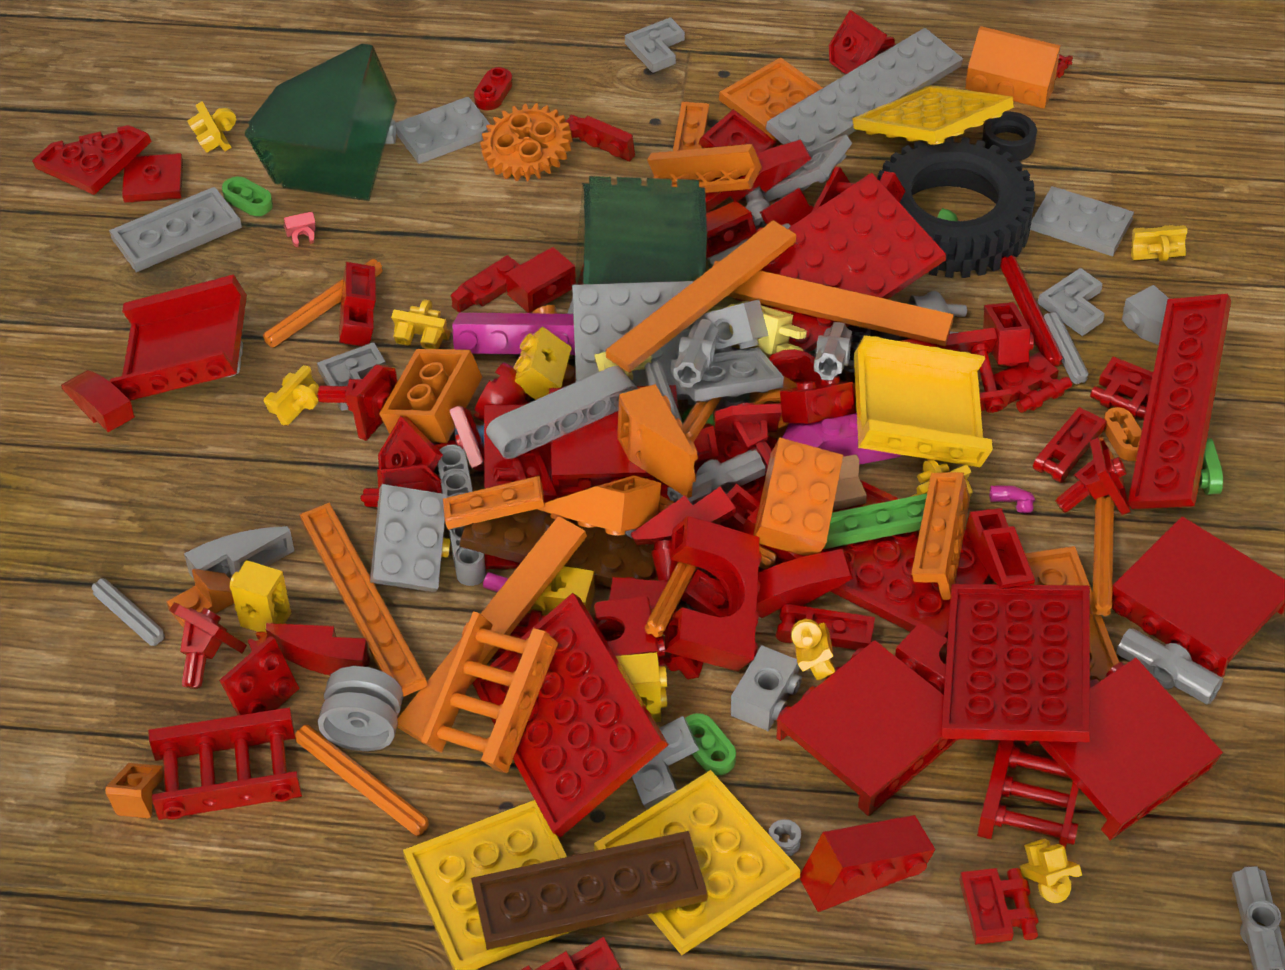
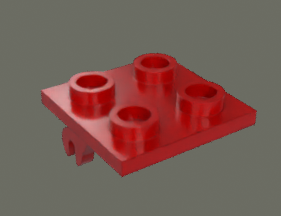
M263 631L255 633L258 638L257 641L248 639L252 652L219 680L237 715L276 710L300 689L275 638L268 637L267 633Z

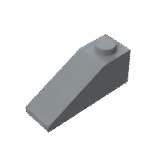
M1152 285L1126 299L1121 321L1140 338L1159 345L1167 299L1169 298L1156 286Z

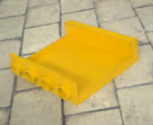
M864 335L854 353L858 448L981 467L993 450L992 439L983 438L978 370L984 362L985 356Z

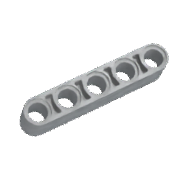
M612 366L495 418L489 423L486 434L502 456L506 459H511L618 411L619 394L638 388L619 366Z
M457 445L442 447L439 451L443 455L438 462L442 494L452 497L473 492L464 449ZM465 526L449 529L458 581L466 586L480 584L486 576L484 553L459 547Z

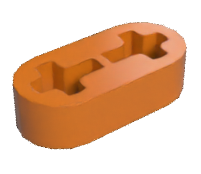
M1120 407L1111 408L1105 413L1104 419L1107 422L1104 433L1120 458L1127 461H1136L1142 430L1128 410Z

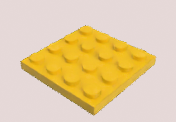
M929 85L896 101L856 116L852 120L854 129L866 131V134L869 135L881 133L886 134L888 138L905 137L907 141L923 140L927 141L930 145H937L945 142V138L963 134L967 128L983 125V121L987 119L1001 117L1003 112L1014 108L1012 96Z
M711 770L594 843V851L689 831L708 893L707 901L647 914L681 955H684L800 878L799 867Z
M535 800L403 850L405 861L453 970H476L566 934L561 933L486 950L471 878L567 857L557 835L552 833Z

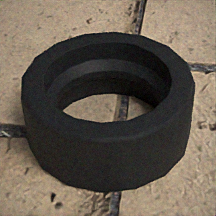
M1005 111L1001 117L990 118L985 121L982 141L985 142L986 149H990L992 145L1000 148L999 155L1007 151L1013 155L1012 162L1016 160L1021 161L1028 158L1034 151L1037 127L1028 116L1018 112ZM1009 132L1023 137V139L1008 141L997 137L996 134Z

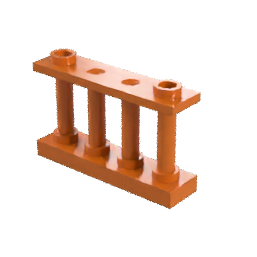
M473 611L470 621L464 626L462 641L431 718L425 723L421 742L439 753H442L446 741L483 752L481 761L494 770L507 774L558 642L545 631L535 628L532 629L529 638L526 640L491 631L493 624L480 613ZM485 644L522 654L517 670L512 673L478 663ZM472 676L509 686L504 703L496 705L466 696L465 694ZM459 709L496 719L491 736L483 738L452 728Z

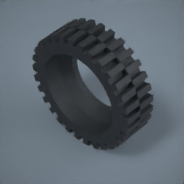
M954 136L945 138V142L937 145H925L922 140L915 142L914 149L907 145L902 148L901 154L895 152L891 155L890 161L886 160L877 179L880 181L884 171L895 172L905 189L900 204L946 253V260L929 271V275L937 276L938 270L946 271V278H953L954 272H961L962 278H968L973 270L976 271L978 276L985 275L987 267L993 272L999 270L1001 259L1004 256L1009 257L1012 255L1018 257L1022 247L1025 248L1030 234L1035 202L1034 182L1030 180L1028 170L1022 171L1023 164L1019 160L1012 162L1013 155L1007 151L999 155L1000 148L992 145L990 149H986L984 141L977 140L976 145L969 144L970 138L962 137L961 143L954 142ZM934 187H961L988 197L996 206L982 217L967 221H951L937 218L925 212L916 204L912 195Z

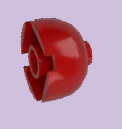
M505 362L495 371L496 374L500 375L499 378H495L492 382L489 380L475 406L474 411L476 412L473 416L484 422V405H524L530 403L527 401L528 394L515 382L517 371Z

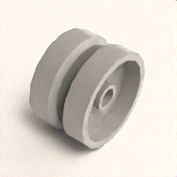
M351 666L340 668L332 673L326 684L325 701L321 706L318 718L319 731L327 740L334 744L355 751L368 752L380 750L390 745L395 737L398 723L397 715L400 712L403 700L402 687L388 674L370 667Z

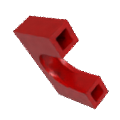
M687 516L672 529L670 559L696 566L712 573L721 582L727 593L729 608L726 617H716L687 608H680L672 615L666 626L665 652L737 672L754 660L758 648L755 642V629L759 620V613L756 611L757 596L760 591L758 567L762 558L761 551H759L760 537L691 516Z

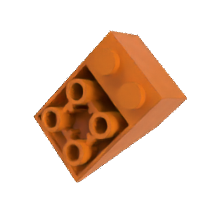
M656 384L619 394L618 440L628 459L681 495H685L687 498L692 497L693 483L696 482L694 461L698 459L697 450L692 441L688 442L681 420L679 418L675 419L668 397L666 395L662 396Z
M630 476L546 502L545 507L538 508V510L551 513L550 517L553 519L560 516L565 520H576L578 525L582 527L605 528L607 534L625 535L626 531L631 529L637 530L658 515L661 483L637 476Z

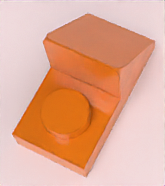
M193 569L192 574L195 586L167 601V606L170 609L175 602L188 610L193 608L201 613L203 608H206L216 614L234 603L232 591L230 590V578L225 573ZM172 613V615L184 628L185 620L181 619L180 617Z
M128 763L106 786V795L117 815L151 818L152 791L163 780V766Z

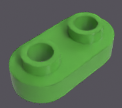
M232 177L222 184L223 197L226 202L249 215L263 216L273 208L271 193L244 177Z
M1207 438L1199 481V488H1203L1206 495L1220 494L1223 489L1222 467L1212 438Z
M704 714L687 716L685 719L690 726L693 736L696 734L703 736L701 738L694 737L699 750L692 754L706 772L711 770L715 775L729 773L734 768L736 762L734 745L709 716ZM714 759H722L723 761H713V760H714Z

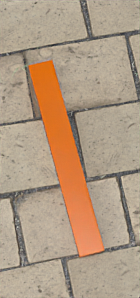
M771 221L606 349V358L630 373L796 242V234L777 222Z
M758 271L728 295V297L746 301L759 299L760 304L942 346H946L954 320V314L764 271Z
M330 502L299 514L305 530L363 638H366L368 649L380 671L393 677L402 687L403 697L428 687L424 674L374 583H370V576Z
M560 516L555 519L482 611L481 615L493 624L491 631L508 636L512 633L587 537L585 530ZM462 638L428 679V687L420 689L397 718V728L420 742L423 738L425 723L431 718ZM485 644L478 663L487 665L499 647ZM472 676L469 686L476 679L475 676Z

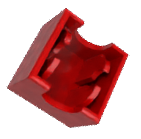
M647 596L596 602L594 605L595 623L615 656L657 652L658 665L665 666L663 656H665L663 636L655 638L653 634H647L645 631V626L654 610L651 609Z

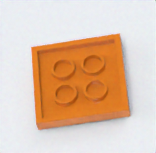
M780 57L720 91L719 101L731 110L737 111L765 134L777 141L778 139L766 130L767 121L821 90L823 87Z

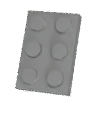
M468 96L397 122L396 134L418 164L482 141V133L488 132L486 125H490V123Z
M845 134L808 150L812 158L810 161L766 193L762 191V195L769 202L778 197L781 199L797 188L803 191L814 182H825L830 178L833 172L832 169L846 158L845 152L852 145V142Z
M1051 186L1031 221L1030 230L1113 256L1133 220L1134 212Z
M758 347L714 354L711 369H705L701 381L696 382L692 388H683L694 401L706 402L712 398L738 397L745 393H765L771 389L783 388L784 376ZM677 359L671 360L672 373L674 372Z
M385 484L381 485L379 489L370 583L430 592L438 590L445 521L443 498H447V494Z

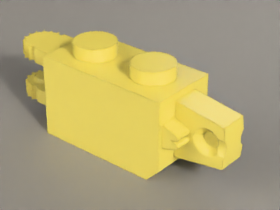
M741 303L730 304V305L727 306V307H731V306L738 305V304H741ZM761 305L769 336L758 338L759 345L748 348L759 347L767 357L782 350L796 349L803 351L798 346L788 344L789 336L795 339H805L807 330L792 325L793 315ZM714 306L709 311H707V313L720 310L725 307ZM729 325L730 332L733 334L732 326ZM739 344L731 345V347L740 349Z

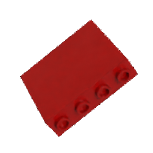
M234 274L125 302L122 312L131 323L123 373L122 376L111 378L110 382L131 401L237 374L247 294Z
M669 385L678 409L676 385ZM549 388V394L562 388ZM618 411L551 441L552 484L557 496H568L630 476L660 482V493H668V485L628 459L618 440Z
M1182 516L1112 585V609L1118 615L1132 621L1147 634L1155 636L1165 644L1175 643L1182 646L1189 652L1193 662L1223 678L1228 663L1276 612L1281 615L1285 612V579Z
M876 640L867 647H861L856 650L847 663L841 668L835 667L833 674L827 676L826 680L817 687H810L800 701L792 707L787 706L777 718L776 739L781 741L786 736H790L859 795L858 808L867 816H870L959 740L942 739L944 695Z
M1134 658L1125 665L1122 662L1117 663L1107 672L1106 678L1100 682L1097 679L1090 681V742L1038 741L1107 819L1101 830L1110 841L1211 770L1223 754V751L1137 658ZM1025 741V744L1029 746L1035 741Z

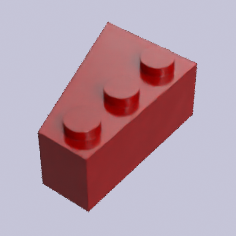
M915 815L824 831L807 860L799 879L817 912H821L908 877L919 875L927 868V863L936 849Z

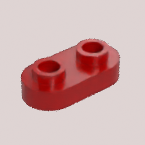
M495 67L484 75L474 91V102L477 108L489 111L498 108L502 104L513 85L512 74L509 70Z

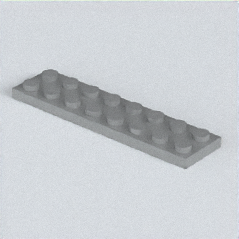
M923 28L767 121L766 130L782 144L801 139L807 150L813 149L845 134L848 136L855 132L856 129L853 128L852 118L932 85L961 67L963 58L929 30Z

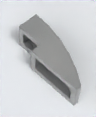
M287 526L268 527L221 537L184 553L192 578L193 569L225 573L227 576H233L236 571L239 572L246 560L269 566L294 552L291 531Z

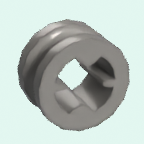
M786 819L778 820L771 825L769 835L788 856L797 853L801 843L800 827L795 822ZM782 834L790 835V839L788 838L786 843L779 841V837L782 838Z

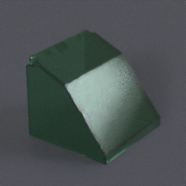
M360 44L277 85L248 122L249 127L245 131V136L274 184L282 183V187L370 201L397 103L396 96L373 45Z
M589 176V183H582L576 250L577 285L695 281L706 272L705 188L699 187V180L677 179V187H672L671 179L647 178L646 186H642L641 178L617 177V185H611V177Z

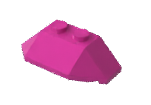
M857 412L810 424L789 423L782 437L787 440L839 453L843 457L857 455L860 460L859 465L901 456L900 454L858 448Z

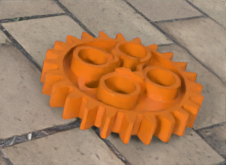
M535 103L532 109H528L527 104L523 105L522 110H518L513 106L512 113L510 114L502 111L503 118L494 117L495 125H486L488 132L482 133L483 141L480 144L484 161L487 162L488 168H494L496 175L503 173L504 179H508L513 175L515 181H518L521 176H525L526 181H529L533 174L540 179L542 171L551 174L550 167H560L559 159H567L566 152L571 151L570 143L573 142L569 123H566L565 116H559L557 109L550 112L548 105L539 110L538 103Z

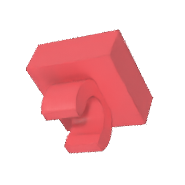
M313 212L284 218L286 236H292V243L295 247H299L298 236L301 234L309 237L310 244L314 243L315 219Z

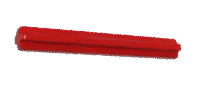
M1004 256L1001 259L1000 268L1025 321L1030 327L1035 343L1040 353L1053 366L1058 367L1062 364L1063 356L1014 256Z

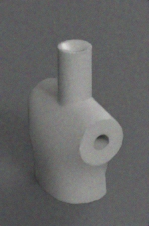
M931 291L924 296L911 295L908 302L910 305L954 314L956 317H965L967 314L966 305L947 304L942 295L937 291Z

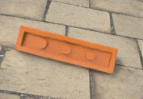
M752 144L651 153L647 161L654 177L646 191L649 197L751 189L762 166ZM746 175L745 179H737L740 176ZM662 182H669L663 186H660Z
M964 472L931 473L913 563L912 577L914 582H937L942 600H950L951 584H955L968 514L970 496Z

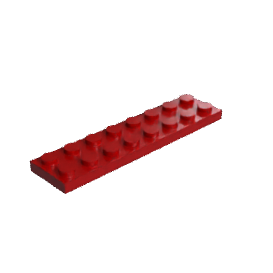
M1228 293L1167 299L1128 499L1132 509L1192 507L1196 504L1231 307V299Z

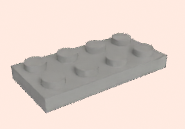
M212 187L109 231L111 239L135 272H139L240 229L242 225L240 218L218 190Z

